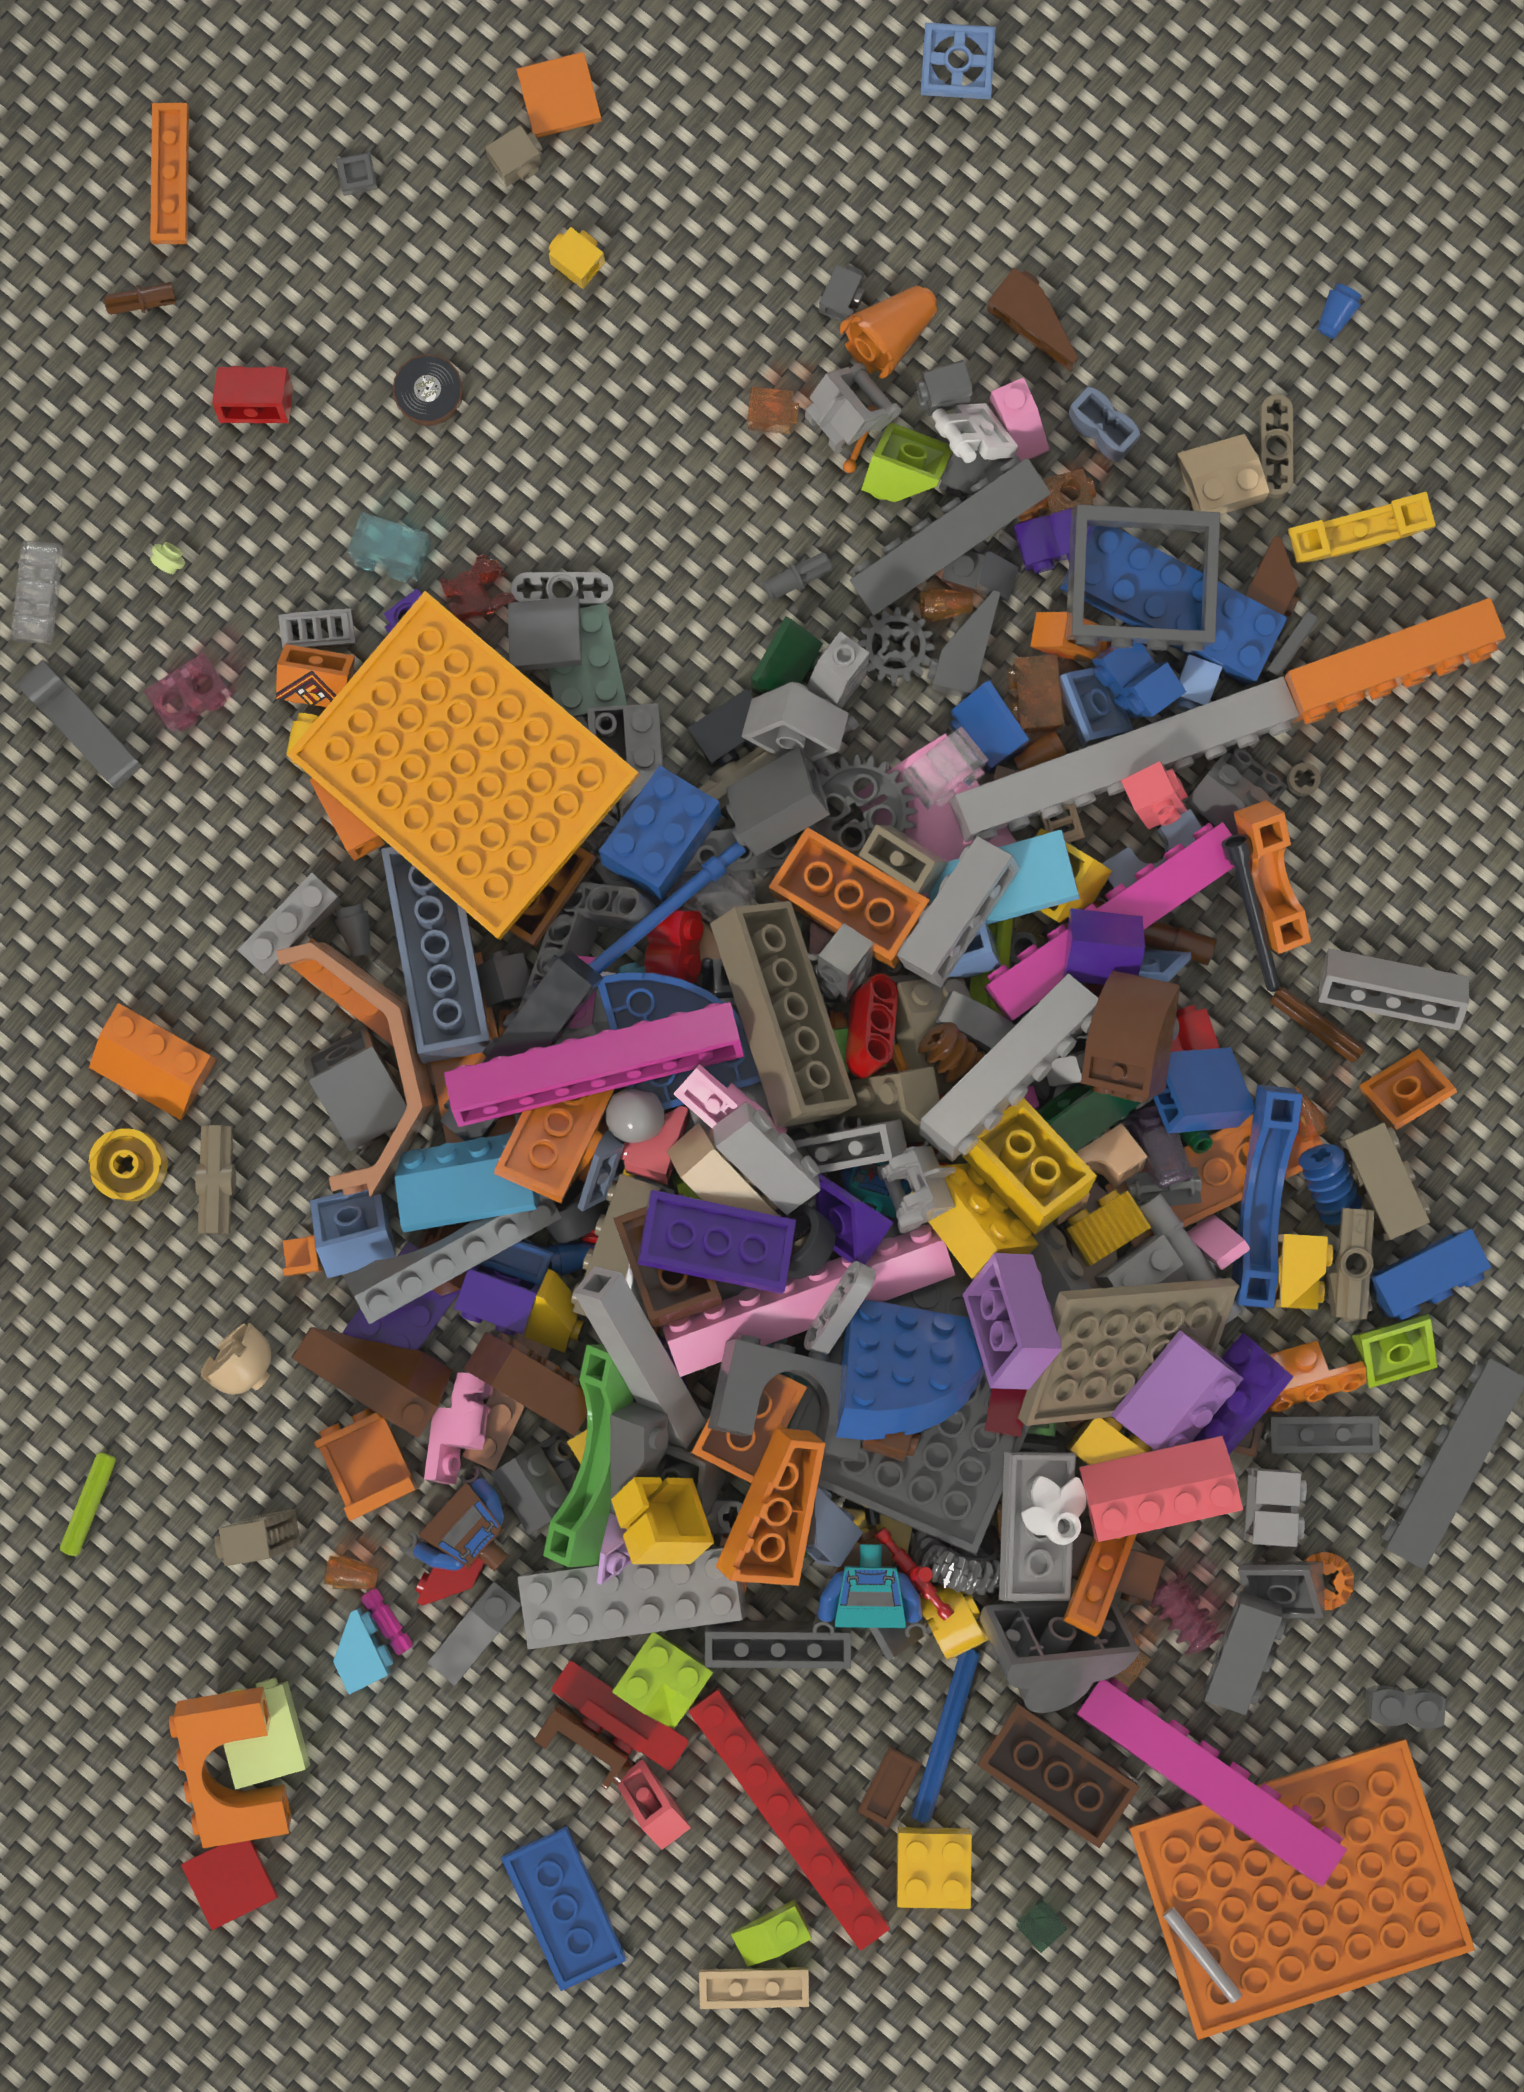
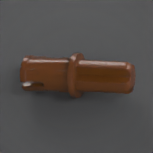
M172 282L147 287L136 285V290L104 296L106 311L111 315L141 309L142 313H146L145 309L176 305Z

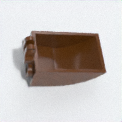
M1112 970L1098 998L1086 1041L1081 1083L1093 1086V1091L1098 1093L1110 1094L1142 1103L1147 1102L1151 1097L1165 1092L1180 985Z

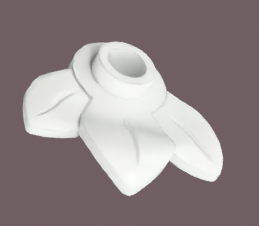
M1038 1476L1031 1489V1500L1034 1506L1025 1509L1021 1513L1024 1524L1035 1535H1047L1056 1544H1069L1078 1537L1081 1530L1079 1516L1086 1507L1084 1486L1078 1477H1074L1060 1489L1050 1479ZM1062 1519L1064 1521V1529L1059 1532L1058 1523Z

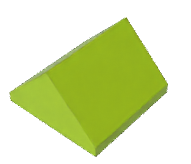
M1418 1314L1352 1335L1359 1361H1364L1366 1366V1383L1369 1388L1438 1368L1432 1322L1429 1314Z

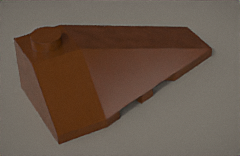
M316 1327L309 1328L291 1357L417 1438H419L438 1408L452 1372L451 1368L421 1350L402 1348L380 1341H370Z

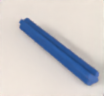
M972 1648L958 1657L913 1808L912 1819L926 1824L931 1822L980 1657V1653L976 1649Z

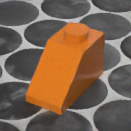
M1036 612L1030 645L1032 648L1056 657L1093 663V658L1111 646V642L1097 641V646L1093 647L1076 645V640L1066 639L1067 612ZM1083 618V624L1085 625H1099L1097 623H1094L1090 620Z

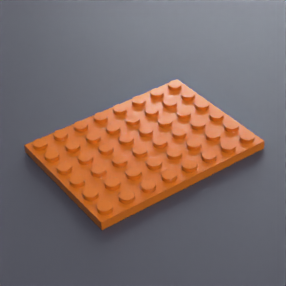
M1404 1737L1264 1782L1282 1795L1278 1800L1289 1809L1293 1805L1298 1806L1312 1816L1309 1823L1322 1831L1324 1826H1326L1343 1838L1340 1845L1345 1847L1347 1851L1323 1887L1318 1886L1202 1803L1128 1826L1197 2040L1475 1951L1426 1798ZM1175 1907L1243 1995L1239 2000L1232 2004L1165 1920L1162 1915L1169 1908Z

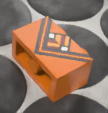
M285 644L277 663L276 699L327 708L353 677L355 656Z

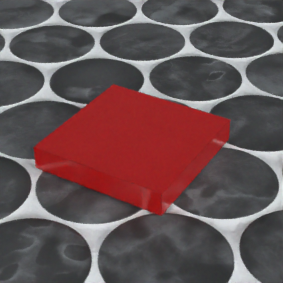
M253 1840L215 1846L181 1864L211 1930L279 1897Z

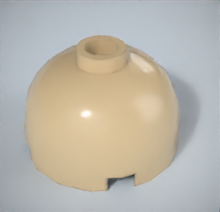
M248 1323V1326L242 1324L221 1341L217 1346L220 1352L216 1359L213 1360L209 1356L201 1370V1377L223 1393L236 1395L242 1394L251 1388L258 1390L270 1376L267 1372L271 1364L270 1345L262 1333L251 1323Z

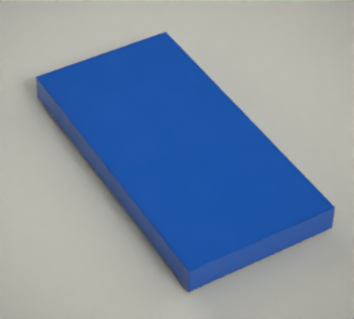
M568 1825L501 1856L560 1991L627 1961V1956Z

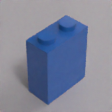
M1231 1047L1171 1052L1165 1092L1153 1097L1168 1134L1236 1128L1256 1110Z

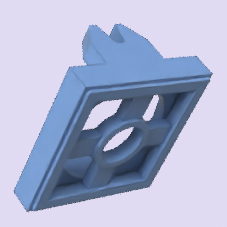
M925 22L921 95L991 99L996 27ZM948 37H954V45L946 53L933 52L941 41ZM965 37L977 43L984 55H973L965 47ZM963 51L968 56L967 65L963 68L952 67L948 62V57L952 52ZM932 64L946 66L947 70L952 73L951 85L944 83L937 77ZM970 67H983L982 73L974 82L962 86L963 73L968 71Z

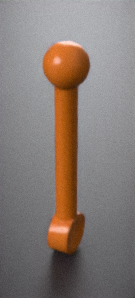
M871 405L868 407V410L872 412L878 410L875 405ZM869 431L857 440L850 458L843 463V469L847 473H853L856 470V460Z

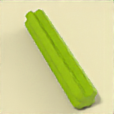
M99 1452L95 1457L60 1545V1551L71 1556L80 1554L116 1463V1458L112 1455Z

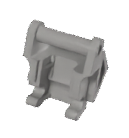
M862 362L855 364L851 368L846 367L826 373L809 397L813 404L806 408L805 418L812 426L818 424L829 437L828 445L836 455L843 450L842 445L845 442L850 445L871 430L880 432L901 413V408L898 404H892L866 373L867 367ZM856 382L878 410L870 412L850 389V386Z
M932 1146L906 1148L901 1155L890 1158L888 1164L877 1167L879 1179L884 1180L895 1207L900 1233L915 1230L921 1224L956 1207L944 1179L956 1171L955 1167L940 1168ZM899 1179L908 1180L913 1193L905 1195Z

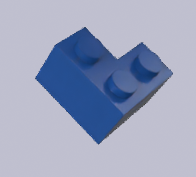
M1133 643V648L1126 649L1110 646L1092 659L1096 666L1094 672L1098 680L1104 686L1110 687L1116 696L1114 698L1116 707L1123 715H1128L1130 718L1153 717L1187 692L1167 662L1155 663L1142 643Z

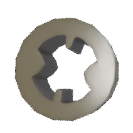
M1300 763L1290 770L1286 783L1288 789L1293 794L1305 797L1312 794L1318 788L1321 776L1319 770L1314 765ZM1297 772L1302 775L1308 772L1312 776L1309 781H1313L1312 786L1304 785L1302 788L1296 785L1298 778H1294L1295 773Z

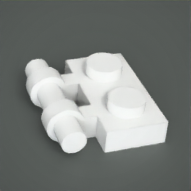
M986 403L956 405L953 414H947L944 409L940 408L932 414V418L936 422V430L942 437L950 441L949 446L952 452L957 457H961L965 463H971L975 460V451H978L983 459L1014 458L1018 445Z

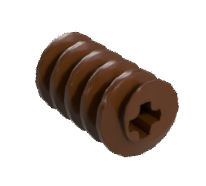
M944 1022L932 1028L923 1037L918 1047V1053L928 1051L925 1056V1060L928 1063L936 1062V1072L943 1073L946 1071L944 1075L946 1082L951 1083L955 1081L953 1087L985 1056L980 1051H977L976 1046L968 1041L967 1036L959 1032L957 1025L952 1022Z

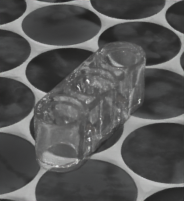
M26 540L22 544L12 621V637L14 641L39 644L52 643L62 569L63 551L61 544Z

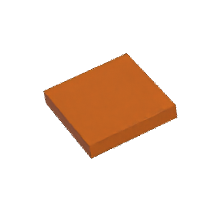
M584 52L516 69L532 132L536 138L602 122Z

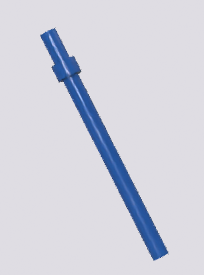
M736 841L718 857L712 856L702 864V870L588 965L599 974L602 973L711 880L716 882L727 873L726 868L746 852L745 848Z

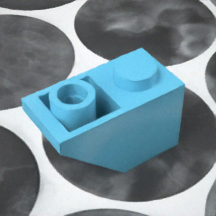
M362 1607L350 1613L333 1661L348 1694L388 1676L392 1672L390 1665L394 1664L385 1644L380 1646L374 1635L378 1628L369 1611L364 1613Z

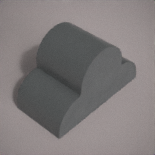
M1114 1598L1102 1630L1096 1637L1063 1621L1070 1601H1031L984 1606L980 1615L981 1624L1009 1684L1018 1688L1029 1710L1037 1713H1048L1063 1709L1083 1697L1093 1682L1111 1678L1134 1662L1140 1650Z

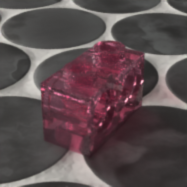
M204 652L144 690L163 722L172 732L176 729L179 731L188 729L197 722L196 717L206 710L213 712L221 708L227 702L226 697L232 694ZM201 679H213V687L209 692L205 694L197 692V684ZM174 697H181L183 699L182 708L178 712L169 713L167 711L169 700Z

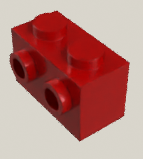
M243 366L217 367L212 404L219 423H289L293 385L287 368L267 366L265 368Z

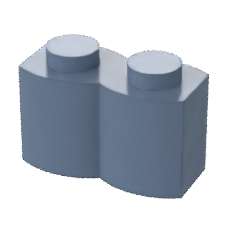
M1087 387L1070 406L1068 418L1073 427L1082 435L1094 439L1097 448L1107 458L1115 462H1121L1136 446L1140 437L1137 425L1127 415L1114 411L1111 402L1102 392L1092 387Z

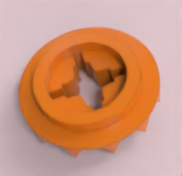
M1329 1552L1316 1553L1306 1558L1304 1561H1323V1574L1325 1575L1337 1571L1331 1581L1336 1592L1334 1593L1324 1588L1325 1610H1334L1345 1604L1354 1591V1574L1348 1563L1340 1556Z

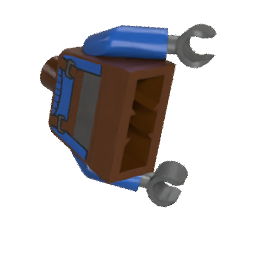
M476 1465L472 1466L476 1475L470 1480H466L463 1475L460 1476V1480L464 1485L419 1533V1537L413 1532L407 1534L414 1540L409 1548L405 1549L400 1545L399 1549L410 1558H417L431 1567L457 1571L463 1566L470 1569L480 1558L495 1572L506 1561L509 1555L494 1542L503 1532L501 1524L504 1520V1514L499 1495L486 1481Z

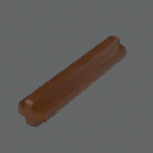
M1280 987L1274 993L1270 1000L1271 1004L1347 1060L1355 1062L1362 1055L1365 1049L1363 1045L1287 989Z

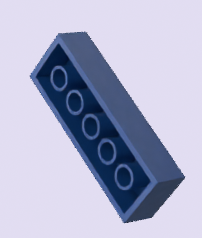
M1089 527L1086 540L1085 602L1132 627L1201 631L1202 572L1116 527ZM1069 570L1060 586V589L1068 592ZM1218 581L1215 643L1204 647V651L1192 652L1183 651V645L1169 646L1186 655H1192L1222 666L1220 673L1247 686L1257 681L1287 617Z

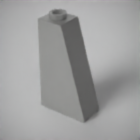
M840 631L819 658L807 684L808 691L820 698L829 699L835 706L842 709L867 676L869 652Z

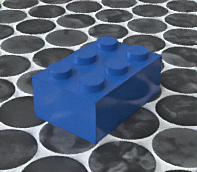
M659 765L599 850L602 865L662 902L722 817L720 802Z
M1458 1230L1371 1274L1369 1292L1382 1317H1394L1395 1320H1404L1421 1311L1418 1306L1425 1301L1427 1304L1431 1302L1433 1304L1438 1303L1453 1295L1451 1288L1457 1285L1459 1288L1463 1286L1469 1287L1485 1279L1483 1272L1492 1267L1473 1230Z

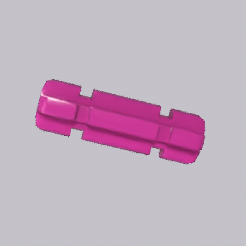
M371 1589L361 1597V1601L367 1610L370 1609L373 1614L371 1616L385 1638L391 1640L390 1645L397 1655H401L413 1646L412 1641L407 1633L403 1634L401 1631L403 1627L388 1604L384 1605L382 1602L384 1598L378 1589Z

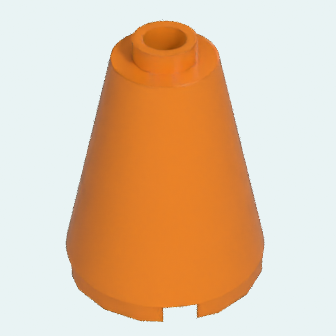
M915 285L848 316L840 324L841 335L846 332L849 339L845 344L848 352L857 363L862 362L867 367L866 372L869 374L877 371L881 373L878 378L883 379L894 371L937 313V299L928 288Z

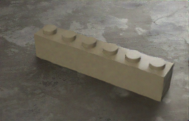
M295 1509L251 1516L219 1528L220 1536H215L216 1554L218 1559H224V1566L270 1559L301 1544Z

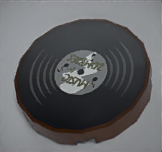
M423 354L409 359L399 368L394 378L393 395L398 409L406 418L418 425L434 426L446 422L462 403L464 387L459 372L450 361L438 355Z

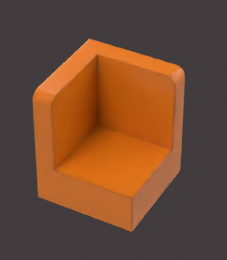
M314 1235L283 1240L286 1268H283L284 1276L324 1271L316 1250Z

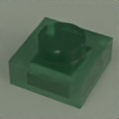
M1043 1899L1016 1923L1019 1930L1040 1953L1068 1929Z

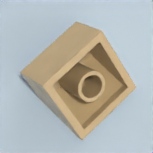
M1245 434L1183 451L1176 455L1193 511L1220 512L1221 515L1262 503L1269 494L1260 459Z

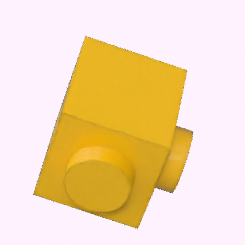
M572 227L565 234L559 233L549 246L551 265L583 290L605 264L604 252L596 247L598 243L591 235L583 230L578 233Z

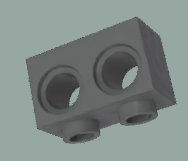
M844 923L818 955L817 983L819 989L829 998H838L846 1003L871 972L874 943Z

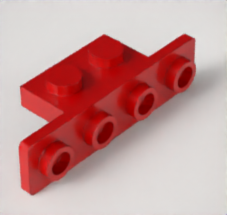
M573 1661L568 1662L551 1688L554 1694L574 1706L585 1716L582 1723L599 1734L604 1728L615 1736L612 1743L628 1754L635 1749L666 1770L673 1768L689 1743L687 1738L672 1728L643 1714L612 1693L613 1688Z

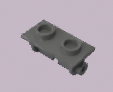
M1197 1167L1137 1173L1126 1181L1127 1191H1129L1137 1206L1157 1192H1161L1170 1206L1201 1203L1200 1191H1202L1201 1177L1198 1176Z

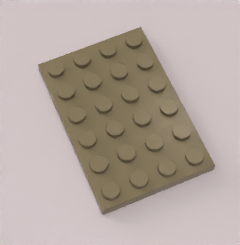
M1231 1278L1059 1292L1052 1317L1057 1333L1061 1337L1062 1350L1032 1387L1027 1389L1018 1418L1026 1426L1113 1417L1111 1415L1112 1412L1179 1330L1216 1353L1239 1285Z

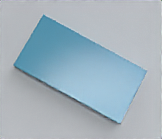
M1062 830L998 847L1014 857L1020 870L985 922L989 925L1080 899ZM959 859L948 861L931 893H929L931 904L939 893L941 882L947 875L952 874L959 863Z

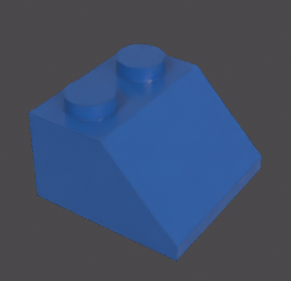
M990 680L982 684L951 710L950 716L953 720L949 722L950 727L960 740L965 738L970 744L972 750L969 751V755L979 769L985 767L990 774L995 771L997 765H1004L1026 749L1029 738Z

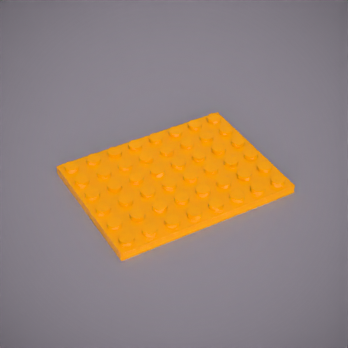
M426 591L423 592L287 754L291 760L499 940L503 938L641 775Z

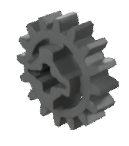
M896 607L893 616H889L888 612L883 609L881 610V620L878 621L873 616L869 618L871 629L861 628L860 634L867 639L858 641V645L869 652L870 664L868 665L867 674L869 675L877 671L879 673L877 682L881 683L885 677H890L892 686H896L898 678H903L906 684H910V674L914 673L918 677L923 675L920 667L921 664L930 666L931 659L925 653L934 652V645L928 644L926 641L932 638L933 633L932 631H922L926 622L924 619L917 622L913 621L914 611L911 610L904 617L901 616L900 607ZM889 625H902L905 628L903 630L891 629ZM876 636L877 640L881 643V649L874 656L872 641ZM916 638L920 646L917 658L910 650V645ZM905 639L902 644L901 653L894 650L887 654L890 646L889 641L896 644ZM888 664H900L903 668L891 669L886 666Z

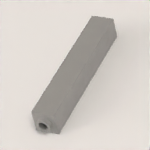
M594 1266L573 1292L636 1402L668 1414V1443L686 1449L706 1424L704 1417L622 1273Z

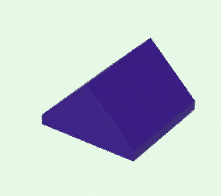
M1071 908L1069 912L1063 978L1070 974L1079 983L1105 985L1112 970L1139 976L1145 951L1143 916Z
M818 1174L821 1190L815 1194L816 1211L827 1218L834 1226L836 1238L833 1251L850 1263L858 1261L866 1265L893 1222L828 1178Z

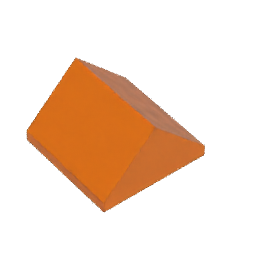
M1419 1048L1359 1085L1361 1092L1381 1123H1385L1387 1129L1392 1127L1394 1131L1457 1093L1454 1085Z

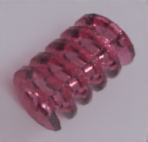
M1179 1573L1165 1581L1155 1590L1154 1599L1149 1607L1151 1609L1159 1606L1163 1607L1158 1619H1172L1166 1630L1168 1632L1178 1629L1181 1631L1175 1642L1177 1644L1186 1641L1190 1643L1184 1652L1187 1656L1201 1652L1217 1641L1225 1631L1214 1633L1219 1623L1215 1619L1205 1621L1210 1613L1208 1608L1204 1607L1196 1610L1201 1599L1198 1596L1187 1598L1192 1587L1189 1584L1178 1586L1183 1579V1575Z

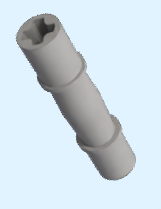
M1161 1192L1153 1194L1138 1205L1150 1224V1229L1154 1235H1164L1183 1262L1188 1281L1222 1279L1221 1276L1217 1277L1201 1250L1183 1229V1221L1179 1220ZM1235 1300L1226 1323L1242 1312Z

